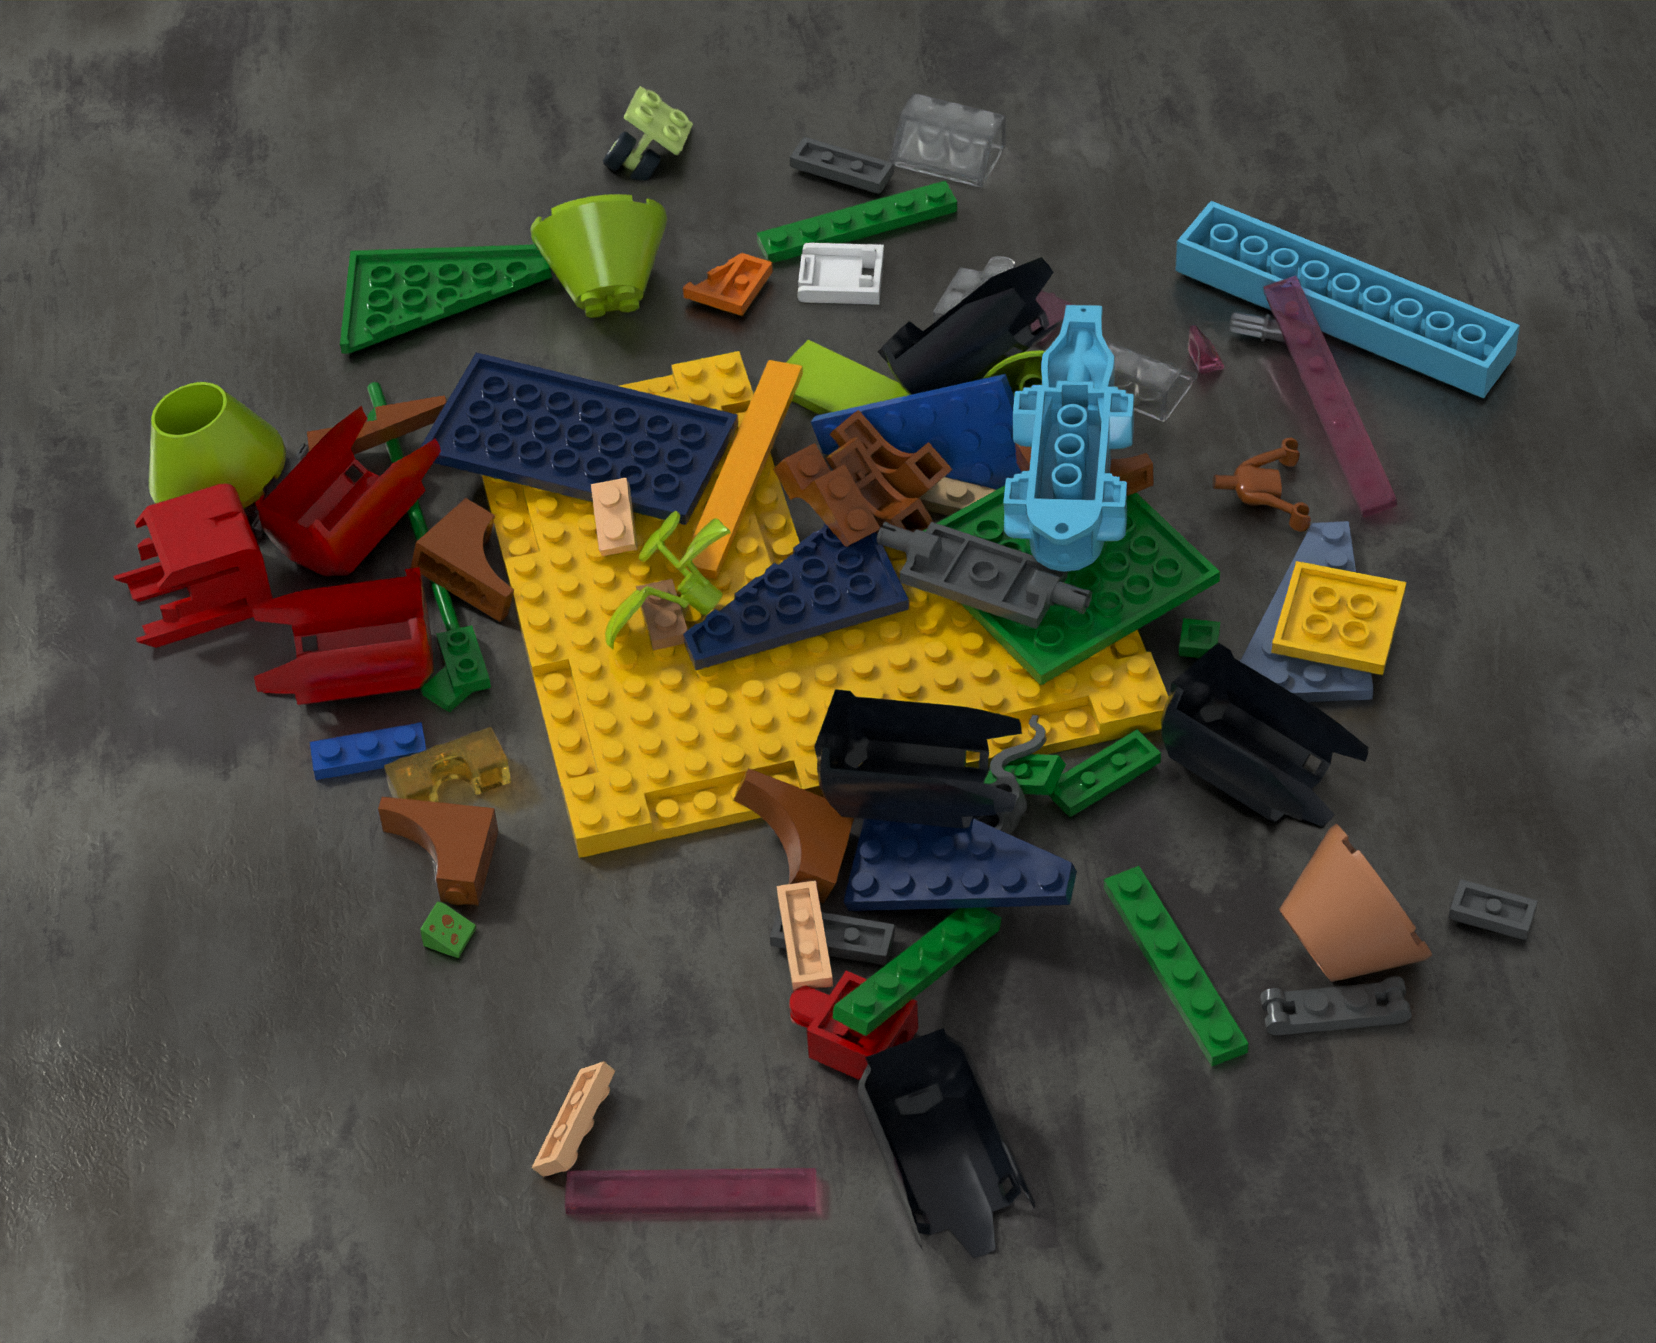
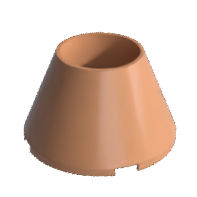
M1335 824L1328 830L1279 909L1288 925L1331 982L1417 963L1430 958L1432 953L1429 947L1415 933L1416 927L1359 849H1354L1348 841L1349 837L1339 825Z

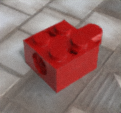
M845 971L830 995L809 986H802L796 989L791 994L789 1000L790 1016L792 1023L807 1029L809 1058L858 1080L861 1079L867 1067L865 1057L912 1040L919 1029L918 1002L914 999L867 1036L833 1019L834 1005L867 980L849 971Z

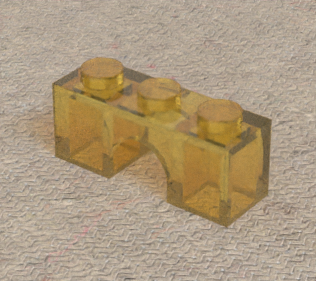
M492 727L471 732L464 737L435 745L428 750L399 758L394 762L384 765L388 787L393 798L439 802L436 789L440 784L450 779H461L468 782L475 795L511 783L507 757Z

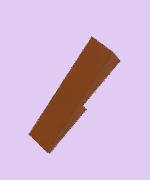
M446 396L375 407L377 420L365 422L351 447L353 454H358L383 444L388 440L398 438L435 423L447 402ZM333 427L307 431L309 451Z

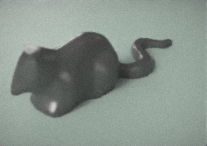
M1032 715L1029 721L1030 727L1036 731V735L1032 740L1001 751L990 762V770L996 781L989 785L1017 795L1013 811L973 817L1010 835L1015 831L1022 815L1025 813L1027 801L1014 775L1005 771L1004 768L1009 762L1028 756L1045 744L1047 740L1046 731L1038 723V715Z

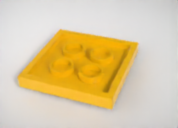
M1296 561L1273 638L1271 653L1383 675L1407 582Z

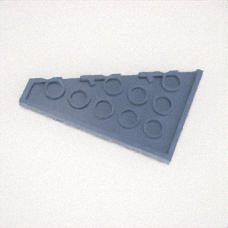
M1349 521L1312 523L1240 662L1307 702L1373 699V683L1370 672L1271 653L1273 638L1296 561L1356 572Z

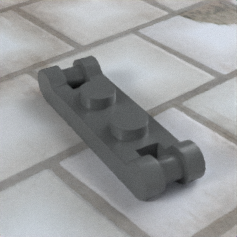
M1389 977L1381 983L1285 992L1279 988H1271L1263 991L1260 995L1262 1008L1268 1013L1265 1017L1266 1029L1271 1035L1400 1024L1408 1021L1412 1016L1410 1005L1404 1000V996L1407 993L1405 983L1400 977ZM1388 1001L1389 1003L1387 1006H1377V1002ZM1294 1010V1014L1288 1015L1284 1011Z

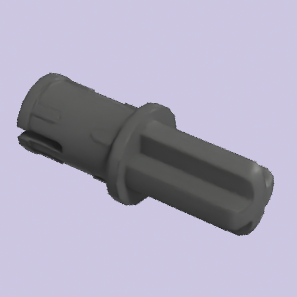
M1233 312L1229 329L1231 332L1260 337L1263 342H1265V339L1296 345L1300 323L1296 324L1270 319L1268 314L1265 318Z

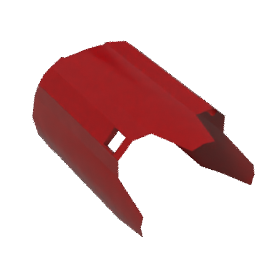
M361 405L328 431L264 501L263 494L255 502L263 530L271 542L291 561L322 576L349 575L426 491L421 480L441 452L436 438L406 457L394 462L382 475L378 476L368 471L359 463L351 450L352 445L368 419ZM352 465L362 474L355 483L345 474Z
M420 567L405 569L406 576L307 589L252 605L255 621L292 625L297 659L254 676L257 692L295 694L297 705L422 688L434 672L428 609ZM316 635L318 650L304 652L302 637Z

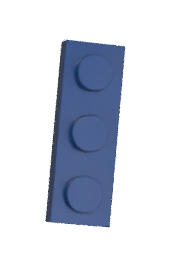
M422 722L310 742L313 771L316 780L428 760Z

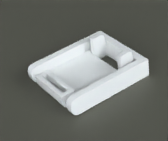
M806 243L803 245L797 292L799 301L804 303L879 305L884 264V245ZM863 268L874 269V277L862 275Z

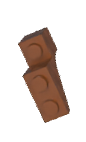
M815 443L784 458L773 469L789 499L793 500L798 497L805 500L844 546L848 547L880 530L876 519L846 465L844 464L830 471Z

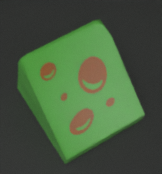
M437 902L421 927L423 946L459 958L475 932L476 925L446 904Z

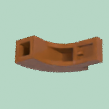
M859 410L829 434L840 447L852 438L859 437L884 478L897 492L907 498H920L953 470L929 442L916 453H905L894 448L878 433Z
M859 437L852 438L826 457L833 470L844 464L846 465L880 528H884L882 526L883 523L888 522L891 525L915 532L916 529L921 531L927 529L930 523L934 522L920 498H907L888 483Z

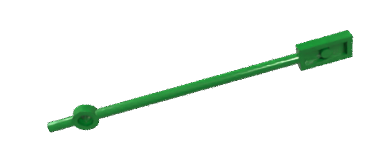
M373 382L367 387L374 408L368 414L367 421L377 420L375 407L387 405L380 383ZM398 438L385 442L392 464L404 458ZM419 500L407 511L417 541L429 531ZM430 580L446 630L445 632L436 633L437 643L454 693L465 690L466 694L491 688L490 678L473 626L460 628L449 591Z

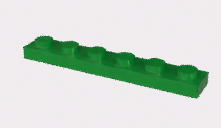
M941 181L756 233L757 243L765 259L775 263L803 255V245L806 243L843 244L958 212L957 200L947 182Z
M1140 866L1105 878V892L1211 1067L1248 1053V1041Z
M984 907L959 908L836 1003L832 1018L867 1036L997 933L1000 929L1002 917L986 910Z

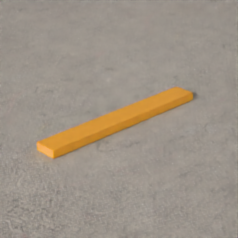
M768 360L691 539L692 542L697 534L715 518L719 519L731 532L709 545L692 560L700 573L706 578L717 580L802 378L803 369L801 365Z

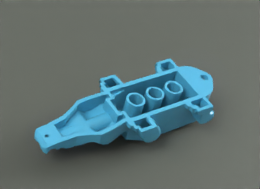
M1066 305L1060 334L1042 355V385H1032V388L1024 387L1023 391H1015L1013 441L1020 446L1032 447L1029 471H1022V474H1014V478H1006L1003 502L1004 532L1011 538L1029 539L1031 553L1036 561L1049 569L1062 572L1080 570L1092 564L1101 554L1104 541H1119L1126 535L1127 482L1120 481V477L1112 476V473H1110L1111 449H1124L1133 444L1134 394H1126V390H1118V387H1114L1115 359L1102 336L1103 310L1102 306Z

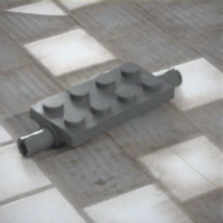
M884 522L882 525L884 528L881 527L878 532V545H884L906 553L907 561L900 571V583L1035 629L1038 628L1048 609L1054 603L1079 611L1082 614L1086 612V608L1090 605L1092 591L1064 583L1068 577V571L1062 572L1049 569L1037 562L1033 555L934 522L930 523L925 532L918 529L912 532Z

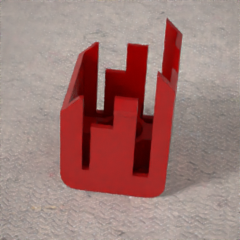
M225 483L147 506L135 521V526L139 528L147 525L152 539L150 537L145 538L137 547L141 561L158 556L160 562L113 576L114 580L128 585L132 599L137 602L187 587L190 597L159 606L163 619L142 625L145 635L135 638L136 642L154 648L253 618L252 605L273 599L263 556L238 492L234 486Z

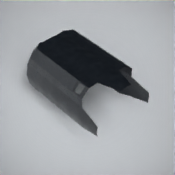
M1040 257L992 276L924 331L909 321L877 352L887 362L892 374L909 395L980 380L999 362L1013 355L1028 351L1063 323L1062 319L1047 328L1050 324L1046 312L1035 300L1054 271ZM1039 319L1041 326L1033 332L1031 324Z
M1220 643L1213 646L1171 683L1170 695L1161 718L1162 738L1168 756L1262 816L1275 822L1284 814H1287L1301 821L1304 819L1320 826L1328 823L1334 816V813L1315 794L1312 788L1322 780L1328 770L1333 752L1366 762L1368 756V746L1340 723L1317 707L1235 659L1231 650ZM1310 755L1322 761L1315 774L1304 768Z
M835 689L814 746L817 756V773L820 789L828 803L843 817L962 829L969 828L973 816L996 815V813L1013 811L1017 795L984 783L989 760L987 739L1022 734L1020 719L963 706L856 697L851 691ZM967 751L980 752L979 767L965 766Z
M944 1028L865 1057L867 1067L859 1081L858 1099L920 1248L922 1249L919 1234L933 1235L949 1228L973 1258L994 1251L995 1239L992 1212L1009 1206L1021 1194L1020 1186L1034 1209L1036 1203L966 1047L963 1043L947 1035ZM1009 1177L1013 1187L1005 1193L1002 1183ZM915 1214H921L925 1223H918Z

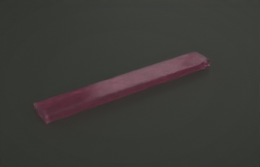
M1295 275L1264 286V295L1362 517L1397 506L1396 496L1297 276Z

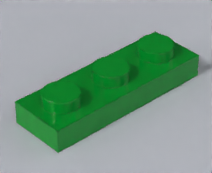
M1137 729L1063 773L1052 795L1048 796L1069 817H1072L1161 763V752Z

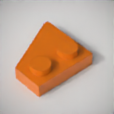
M740 253L728 260L725 265L717 266L708 271V278L695 286L691 282L685 284L683 287L684 298L743 316L772 274V262Z

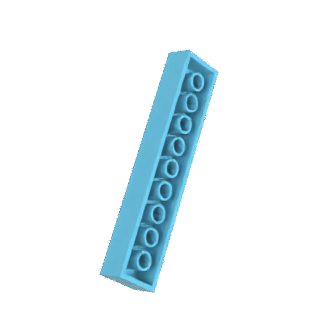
M1210 201L1177 240V272L1481 398L1486 396L1516 355L1520 325L1216 202Z

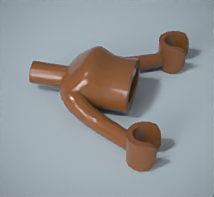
M1286 438L1282 441L1280 448L1244 461L1236 468L1234 476L1214 474L1213 489L1236 490L1239 499L1244 504L1249 506L1267 505L1289 513L1291 515L1289 525L1296 531L1304 532L1310 526L1311 517L1308 516L1309 507L1307 504L1298 502L1293 505L1281 500L1282 485L1279 470L1258 468L1276 460H1279L1285 466H1295L1298 463L1300 453L1297 451L1298 442L1294 438Z

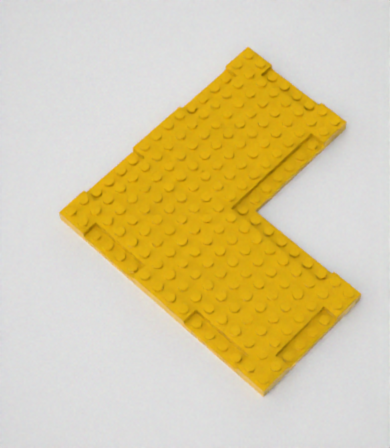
M739 351L671 365L672 375L619 385L620 387L738 414L739 425L687 525L678 523L673 533L664 541L666 548L679 561L687 551L754 395ZM771 454L768 456L717 580L706 578L723 593L717 605L709 613L714 609L718 611L723 609L735 599L734 594L755 577L762 576L773 563L779 565L793 554V548L800 543L780 481L773 470L775 466ZM481 475L490 512L495 515L493 524L508 583L514 589L512 598L579 858L761 818L751 809L733 801L736 790L748 768L824 797L819 786L817 756L814 746L835 689L851 691L856 697L963 706L1020 719L1022 734L987 739L989 748L988 768L994 756L1001 751L1029 742L1035 737L1036 731L1029 725L1032 715L1039 716L1038 723L1043 726L1047 736L1043 747L1032 754L1048 755L1116 740L1127 736L1137 729L1142 734L1161 730V718L1169 696L1151 652H1146L1138 629L1040 685L959 602L903 583L901 585L909 599V610L696 671L685 644L657 650L652 649L641 607L619 631L612 649L606 643V627L616 609L636 591V586L672 579L677 596L681 597L682 593L677 589L685 576L658 548L645 562L639 559L643 546L649 537L657 529L661 528L665 520L633 512L638 550L602 556L598 547L593 502ZM883 545L900 581V571L907 561L906 553ZM690 604L685 609L681 607L687 630L706 619V616H703ZM967 751L965 766L979 767L980 752Z

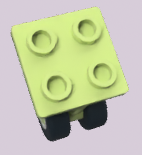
M639 86L629 104L624 119L645 134L636 148L633 149L637 142L636 138L628 132H622L604 157L603 164L613 171H617L623 165L632 171L630 178L648 180L658 166L661 156L652 149H647L643 153L646 147L654 139L673 154L678 155L685 144L693 123L689 121L682 111L673 109L664 103L658 94Z

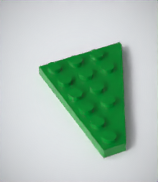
M535 244L350 251L340 337L341 353H352L552 277V269Z

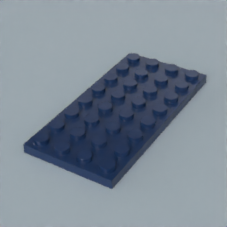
M476 352L420 447L436 438L441 452L433 463L593 502L591 484L627 478L630 484L634 513L665 520L671 513L677 511L680 513L679 524L687 525L739 423L738 414Z

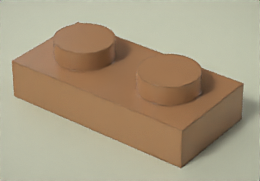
M672 579L636 586V590H642L644 587L649 586L677 596ZM653 595L646 597L640 607L652 649L658 650L684 644L683 634L688 630L681 606Z

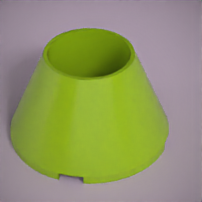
M197 382L181 386L163 397L153 410L151 417L148 484L150 495L155 504L225 483L231 484L236 488L242 505L246 508L265 494L263 488L273 477L278 479L284 468L286 448L279 432L271 424L216 384Z

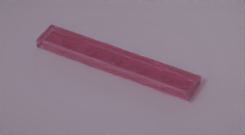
M816 1168L567 1171L565 1211L566 1214L816 1212Z

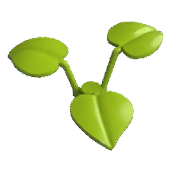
M677 511L671 513L662 523L661 528L657 529L649 537L639 554V559L645 562L658 548L685 576L677 589L682 593L681 597L649 586L644 587L642 590L637 589L616 609L608 622L605 638L609 647L613 649L614 641L619 631L640 608L646 597L650 595L677 603L684 609L690 604L703 616H706L717 605L723 593L700 573L692 560L716 540L731 533L719 519L711 520L697 534L680 561L666 548L664 542L676 529L680 521V513Z

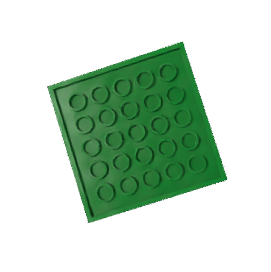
M1005 485L937 523L1032 555L1029 539L1011 538L1004 532L1003 502ZM1137 492L1127 496L1126 535L1119 541H1104L1101 554L1092 564L1080 570L1068 571V577L1064 583L1092 591L1090 605L1086 608L1084 614L1054 603L1048 609L1038 628L1035 629L960 603L1040 685L1220 582V571Z

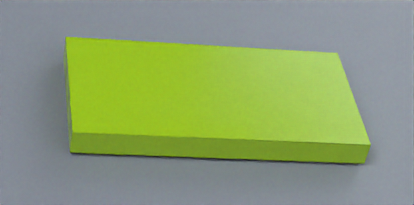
M807 340L786 362L801 365L803 369L802 378L792 401L819 415L909 395L899 382L810 340Z

